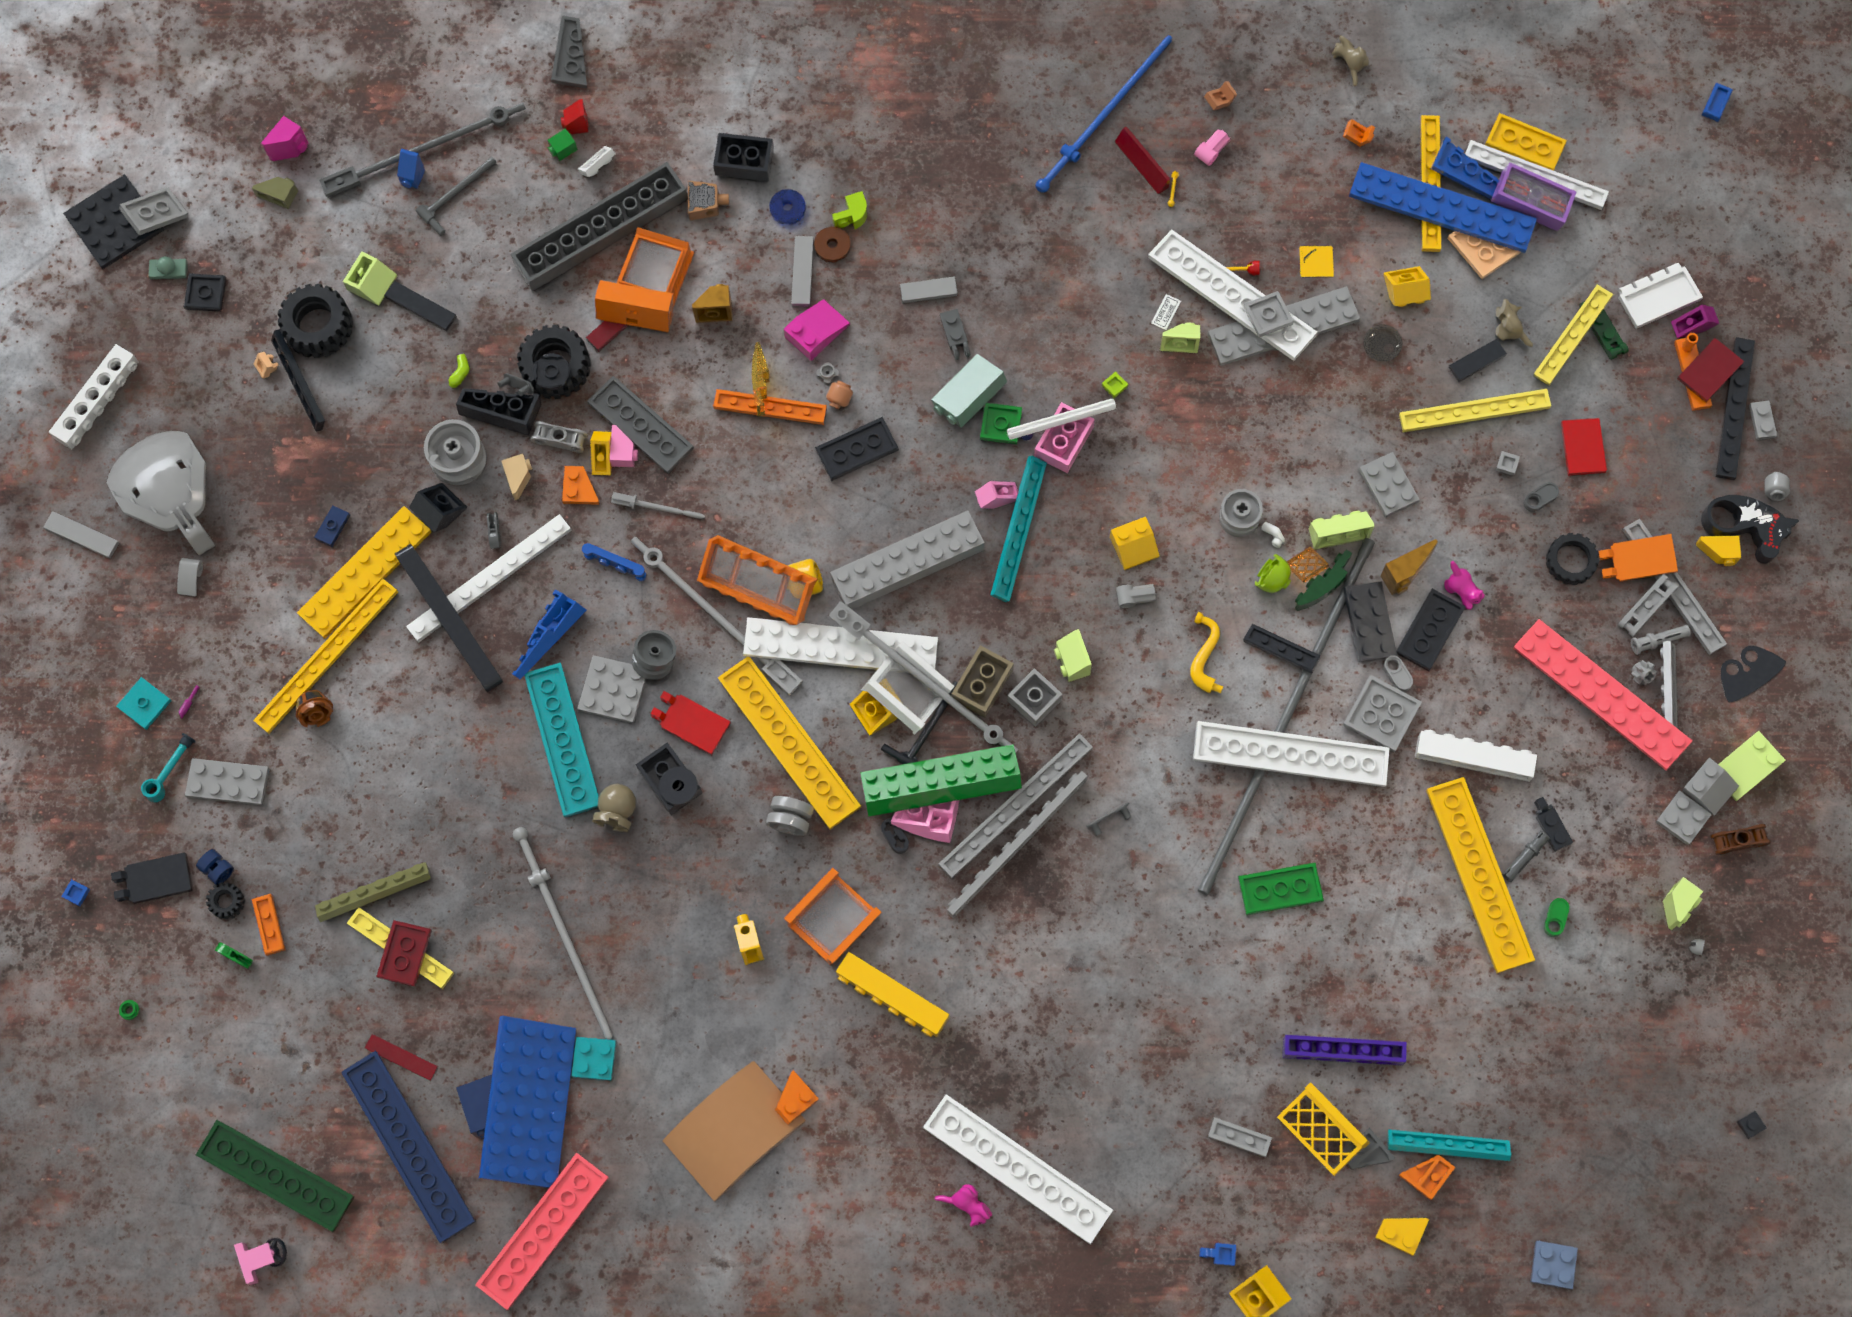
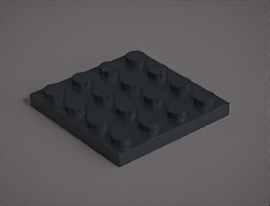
M125 174L63 213L102 270L164 231V228L161 227L138 235L119 210L120 204L141 197Z

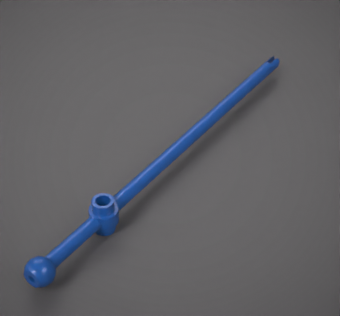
M1171 36L1165 37L1073 145L1068 146L1064 144L1062 146L1060 154L1063 157L1045 178L1037 180L1035 187L1039 192L1045 193L1048 191L1049 183L1068 161L1076 163L1079 160L1081 153L1078 152V149L1171 43Z

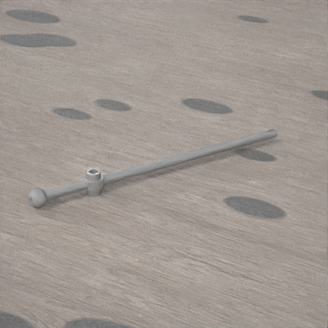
M519 827L513 831V838L520 842L531 867L532 875L528 876V880L532 887L539 886L606 1039L612 1040L611 1030L547 887L546 881L551 879L550 874L546 868L540 870L527 841L528 832L524 827Z

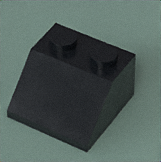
M439 483L417 491L409 508L431 530L437 532L447 528L467 509V506L443 483Z

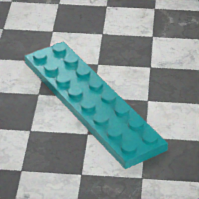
M561 662L527 672L524 675L564 818L598 808L599 795Z

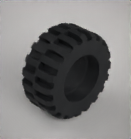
M307 284L305 288H296V292L293 294L290 292L287 295L288 299L283 300L281 303L282 309L278 310L279 319L277 320L280 331L288 345L298 354L302 353L305 357L313 355L314 358H320V355L323 354L326 357L330 355V352L340 350L339 346L346 344V337H350L352 332L350 328L353 327L351 312L341 295L336 290L333 291L329 286L323 288L322 284H315V286ZM317 309L331 312L330 321L323 329L312 333L300 330L301 320L307 313Z
M548 325L542 326V330H533V335H527L524 338L525 343H521L519 347L520 352L517 353V364L522 378L533 385L535 394H540V396L543 394L544 398L550 399L551 396H554L555 399H561L562 395L569 397L572 391H579V385H584L587 381L585 376H589V367L591 366L589 353L583 339L574 330L570 332L569 327L566 326L559 328V325H552V327L548 328ZM562 350L571 356L569 363L570 378L566 385L560 389L545 390L538 386L534 380L533 366L547 352Z

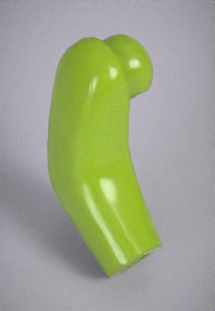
M465 354L457 356L458 368L449 377V386L452 388L458 387L469 373L470 368Z

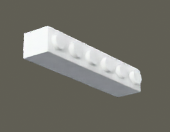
M1433 730L1420 732L1415 752V758L1529 782L1534 777L1537 755L1532 754L1529 750L1516 751L1510 746L1497 747L1490 742L1478 743L1474 742V739L1455 738L1452 734L1439 735Z

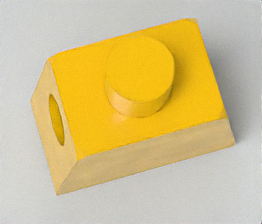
M747 914L739 915L736 918L738 924L734 928L745 965L764 960L753 920L749 921Z

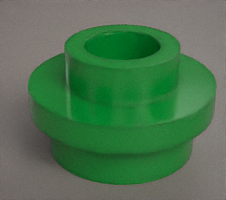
M133 1000L124 1001L119 1007L120 1016L126 1020L136 1018L140 1010L139 1005ZM132 1007L133 1011L128 1014L127 1009Z

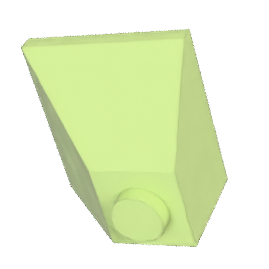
M1185 323L1163 332L1160 351L1197 353L1200 342V325Z

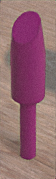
M196 685L190 697L185 699L178 711L181 719L192 705L191 701L199 686Z

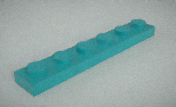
M1388 1129L1387 1133L1388 1150L1510 1161L1511 1159L1510 1141L1390 1129Z

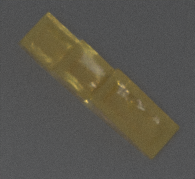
M756 342L752 358V388L757 416L765 415L763 399L767 398L765 383L770 381L769 370L760 342Z

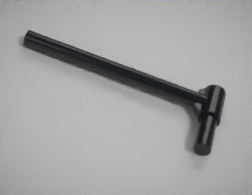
M955 687L951 690L949 695L952 696V692L955 689ZM945 700L941 701L909 752L900 753L887 744H884L881 750L897 759V762L901 764L918 762L916 754L945 711L948 703Z

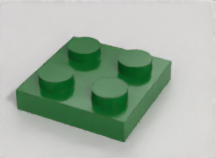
M986 403L980 440L1017 444L1018 438L1009 439L1007 429L1020 425L1022 407Z

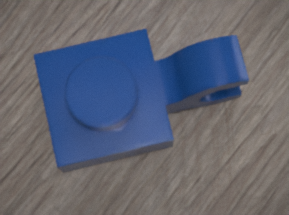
M1215 1243V1249L1201 1247L1199 1257L1214 1258V1264L1235 1266L1236 1245Z

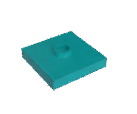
M141 677L116 707L147 730L172 700Z

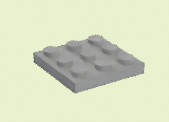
M593 655L577 709L581 712L634 724L646 678L638 675L633 669L632 664Z
M1370 675L1343 726L1383 747H1389V750L1395 753L1422 702Z

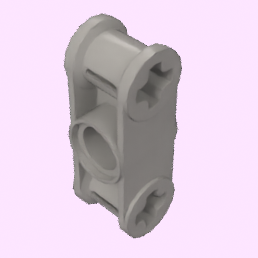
M541 421L535 422L534 436H531L533 443L562 448L577 453L583 452L584 439L588 435L585 431L556 426ZM559 434L563 435L562 439H555V436Z

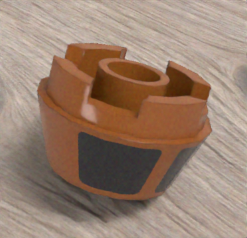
M311 690L298 697L296 718L302 726L308 728V725L316 724L317 727H320L331 720L330 715L333 712V704L322 692Z

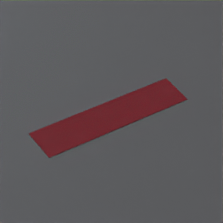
M373 1034L365 1046V1049L371 1052L377 1051L381 1057L430 1081L438 1067Z

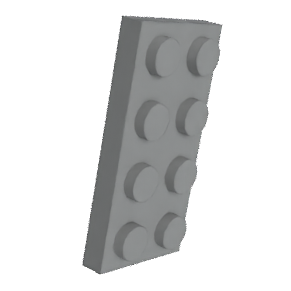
M192 758L185 796L188 798L263 806L270 768L268 766Z

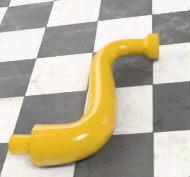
M1198 612L1194 623H1203L1209 626L1211 634L1195 656L1191 664L1190 676L1194 684L1210 694L1212 690L1221 693L1224 686L1216 684V679L1205 675L1203 671L1207 659L1219 640L1220 629L1214 620Z

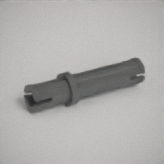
M1540 831L1530 843L1525 845L1526 848L1502 873L1503 877L1512 882L1529 861L1540 853L1541 848L1550 840L1549 836Z

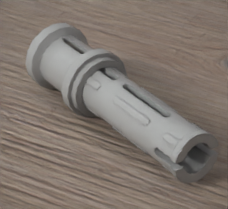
M1684 625L1655 635L1648 633L1642 638H1632V650L1638 655L1641 654V651L1656 649L1658 645L1663 644V641H1674L1689 637L1691 635L1688 625Z

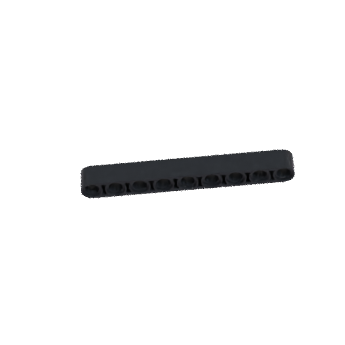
M411 543L396 552L395 556L486 692L488 693L502 684L503 680Z

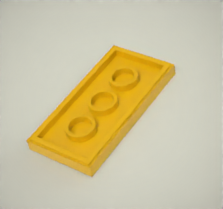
M1499 113L1485 145L1554 171L1567 140Z

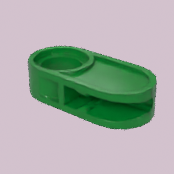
M1557 898L1549 905L1544 923V931L1550 937L1559 936L1565 928L1570 906L1563 898ZM1550 922H1556L1559 925L1558 932H1552L1549 929Z
M219 942L215 949L219 954L247 969L253 962L249 957Z

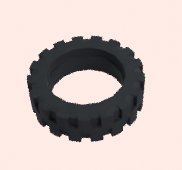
M1568 533L1567 535L1559 536L1558 539L1553 541L1546 554V566L1550 569L1549 573L1554 575L1557 581H1562L1566 585L1569 583L1577 585L1578 583L1586 582L1587 579L1592 577L1599 564V552L1595 549L1596 545L1591 543L1588 537H1582V534L1579 533L1576 535ZM1567 545L1579 547L1588 558L1587 567L1579 573H1571L1564 570L1557 561L1558 551Z

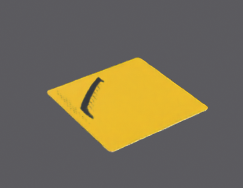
M1332 246L1299 247L1301 277L1334 276Z

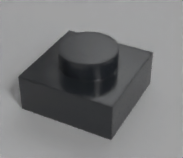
M1756 1111L1737 1121L1748 1139L1767 1129Z

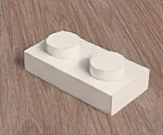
M604 146L578 170L584 176H594L598 173V169L601 166L608 164L612 160L615 152L612 148Z

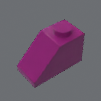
M1701 305L1671 321L1678 339L1687 337L1690 333L1699 334L1720 324L1714 307Z

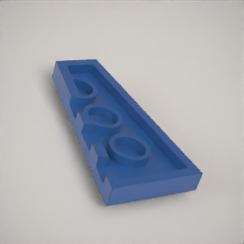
M1446 136L1431 169L1491 200L1499 179L1487 169H1482L1475 159H1470L1463 153V149L1453 145Z

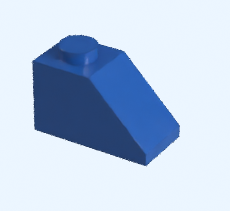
M401 148L397 177L402 186L418 189L425 172L421 158L418 153Z

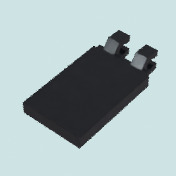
M185 852L129 864L124 868V871L111 873L114 883L125 881L127 883V889L114 892V898L118 902L129 900L137 904L193 891L187 854Z

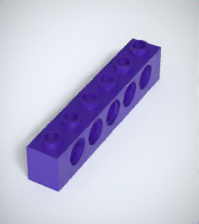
M1285 1035L1283 1038L1282 1058L1403 1066L1406 1063L1407 1042Z

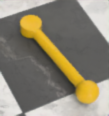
M1174 171L1171 175L1173 181L1170 200L1168 201L1169 207H1173L1175 205V202L1173 200L1176 179L1179 176V173L1176 171Z

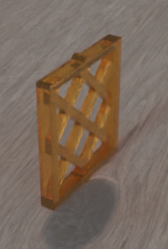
M1308 547L1287 561L1291 571L1303 583L1329 567V564L1311 547ZM1301 559H1307L1306 563H1300ZM1310 559H1316L1315 563H1309ZM1299 566H1305L1304 570H1298ZM1308 566H1314L1313 570H1307Z

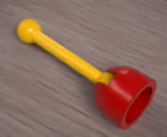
M1252 261L1248 263L1247 267H1226L1230 271L1247 270L1250 275L1260 276L1259 261Z

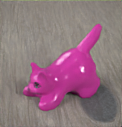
M1451 561L1450 567L1453 574L1450 575L1449 579L1445 580V590L1450 594L1457 593L1466 609L1471 610L1473 604L1480 603L1485 595L1474 584L1471 574L1466 569H1459L1458 565Z
M969 1184L963 1185L952 1197L944 1195L935 1197L936 1201L953 1204L968 1213L971 1217V1227L985 1224L986 1220L993 1215L987 1205L978 1201L977 1190Z

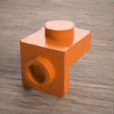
M1351 119L1347 123L1343 137L1361 147L1372 141L1375 127L1371 125L1366 128Z

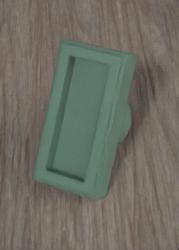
M167 256L161 257L158 260H149L148 277L150 279L187 278L188 261L186 259H171Z

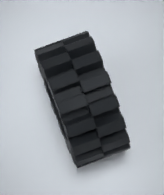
M221 882L219 886L215 884L213 886L214 889L208 891L210 895L206 896L208 900L206 905L209 907V911L220 919L229 920V917L235 918L234 915H239V910L244 908L242 906V903H245L243 893L234 884L229 882L225 884ZM223 894H230L232 896V903L227 908H221L218 904L219 898Z

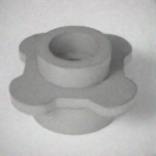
M830 362L824 363L816 372L817 376L822 377L827 384L831 382V379L839 375V371L834 369Z

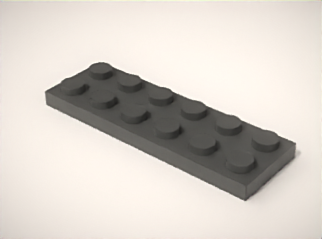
M614 376L587 401L594 410L611 425H616L636 447L667 474L694 449L690 442Z

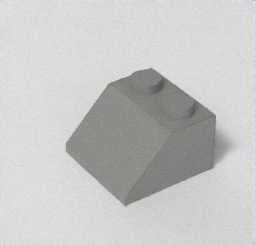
M1708 758L1686 784L1682 792L1715 816L1738 789L1739 785L1725 769Z

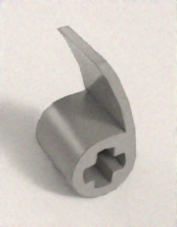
M188 558L180 560L177 582L178 594L197 596V577H200L202 574V560Z

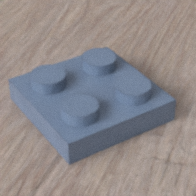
M1535 1241L1530 1282L1573 1289L1578 1248Z

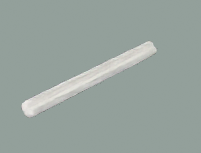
M1108 399L1007 429V435L1009 439H1015L1114 410L1116 404L1114 399Z

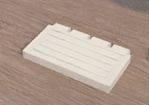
M1679 263L1667 267L1666 272L1662 269L1649 275L1650 279L1646 276L1633 282V285L1628 284L1618 289L1620 294L1618 299L1635 329L1694 304L1703 298L1686 267H1681Z

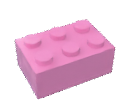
M1061 402L1054 415L1074 410V408ZM1087 417L1046 429L1035 448L1034 456L1068 473L1094 428L1095 419Z

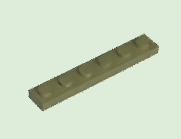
M426 862L416 864L411 868L396 872L386 878L360 886L348 893L322 901L320 904L315 905L317 918L320 922H323L431 879L429 867Z

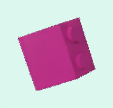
M285 116L280 119L261 142L271 161L298 157L307 149L309 144L302 128Z

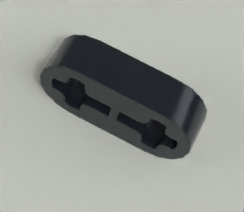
M892 819L884 820L881 824V831L887 842L896 853H905L909 848L908 838L902 829L895 825L893 827L894 835L889 830L885 831L887 824L890 826L893 824H891ZM896 837H898V839L901 842L905 841L904 848L901 849L900 846L896 847Z

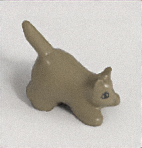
M1341 35L1339 37L1341 43L1335 44L1334 52L1332 53L1334 55L1333 58L1342 57L1345 59L1351 70L1353 86L1355 87L1358 84L1357 72L1368 66L1369 59L1364 49L1361 47L1354 48L1353 44Z
M1504 299L1502 307L1496 308V317L1501 321V324L1496 328V336L1503 341L1520 338L1525 345L1532 347L1533 343L1523 332L1522 323L1517 317V311L1521 309V306L1517 307L1510 303L1508 299Z

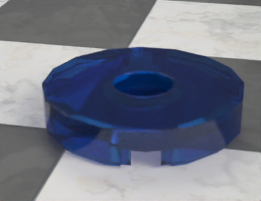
M785 189L775 193L769 204L770 214L780 224H795L805 214V200L795 190ZM791 204L793 207L787 211L783 209V206Z

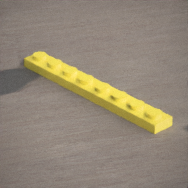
M1542 389L1400 412L1399 417L1403 432L1550 409L1551 402L1548 390Z

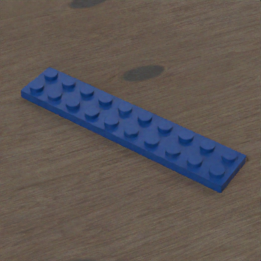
M1363 162L1360 163L1349 194L1351 198L1525 253L1537 220V218Z

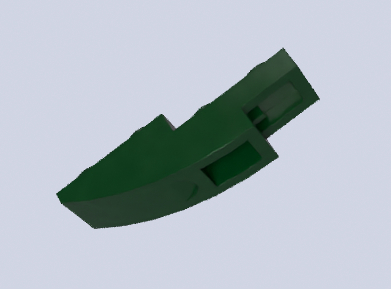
M1347 549L1343 554L1339 553L1333 561L1336 564L1332 569L1329 567L1323 574V577L1318 574L1315 579L1311 578L1305 586L1308 588L1305 593L1301 592L1295 599L1297 603L1295 610L1300 611L1309 608L1333 593L1346 579L1348 572L1343 568L1349 562L1353 553Z

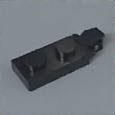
M1544 797L1537 799L1534 802L1538 809L1535 812L1537 815L1536 819L1543 832L1549 836V843L1554 852L1571 845L1573 841L1555 808H1553L1552 804L1548 805Z

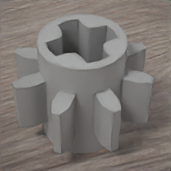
M1643 660L1636 663L1631 673L1635 676L1633 680L1638 684L1646 685L1651 683L1655 679L1657 672L1653 669L1655 665Z

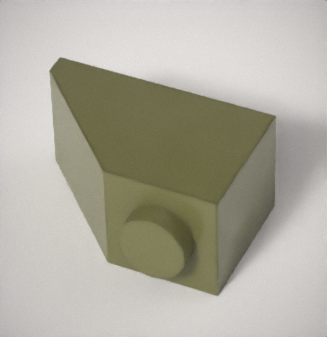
M281 177L272 178L252 187L256 197L287 209L291 206L298 192L293 180Z

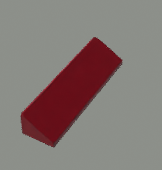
M1125 126L1116 138L1115 143L1157 194L1162 193L1169 188L1170 178L1128 127Z

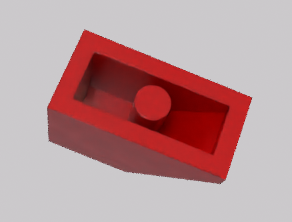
M579 99L563 110L564 117H561L562 128H566L569 134L589 132L583 99Z

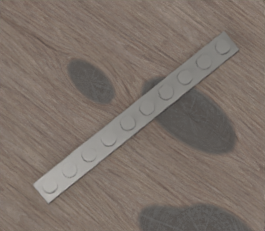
M1079 733L1022 786V789L1016 791L938 865L953 879L1093 749V746Z
M1083 771L1079 774L1075 773L1068 780L1069 784L1067 787H1061L1055 794L1056 798L1052 802L1050 800L1046 802L1042 807L1043 811L1039 815L1035 814L1028 823L1030 825L1025 830L1023 828L1020 829L1015 835L1016 839L1012 843L1008 842L1001 851L1003 853L999 857L994 856L988 863L989 867L985 871L981 870L975 876L976 880L972 885L967 884L961 891L962 895L958 899L954 898L947 905L949 907L947 913L952 918L982 890L1087 781L1088 776Z

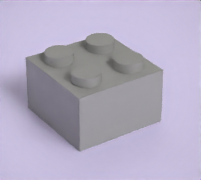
M1034 668L1008 694L1007 701L1036 727L1062 701V693Z

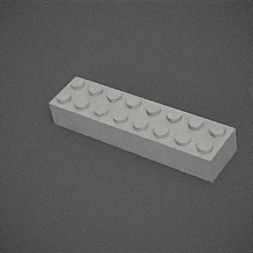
M965 511L831 571V580L842 602L849 608L854 609L983 551L984 541L969 511Z

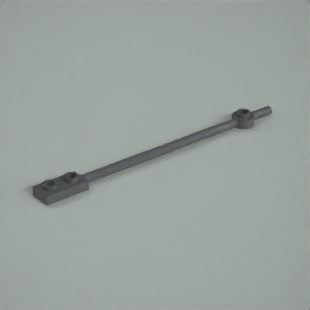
M522 102L508 109L502 106L494 107L489 117L418 145L408 151L421 153L491 123L497 126L505 125L509 120V116L525 110V105ZM400 153L358 171H355L354 167L351 166L320 179L319 181L326 197H331L360 185L361 183L358 178L399 162Z

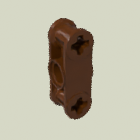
M1766 824L1712 834L1710 837L1715 843V854L1722 855L1732 851L1758 848L1771 844L1765 832ZM1737 836H1741L1744 843H1740Z

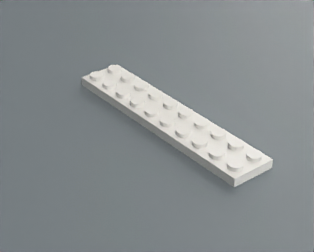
M1173 230L1148 254V258L1257 335L1243 307L1245 303L1266 295ZM1290 313L1294 321L1293 325L1260 338L1295 361L1317 336V331Z
M747 617L743 656L877 670L888 657L887 654L867 638L862 636L858 640L843 627L806 623L791 625L786 621ZM869 630L893 650L903 641L935 669L938 637ZM897 662L889 670L892 672L909 673Z
M1198 721L1193 760L1385 787L1389 747Z
M947 1094L923 1127V1129L1089 1244L1092 1243L1113 1209Z

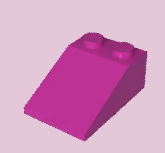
M823 299L795 317L784 328V335L791 344L812 361L850 325V322Z

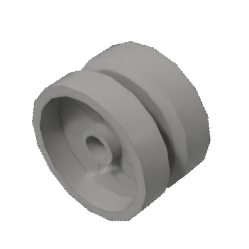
M1236 489L1229 492L1224 497L1219 512V522L1222 528L1228 534L1236 537L1252 534L1258 528L1263 513L1260 498L1254 492L1246 489Z
M774 796L770 805L774 812L768 814L766 825L791 835H807L810 825L806 820L812 818L814 807L798 799Z

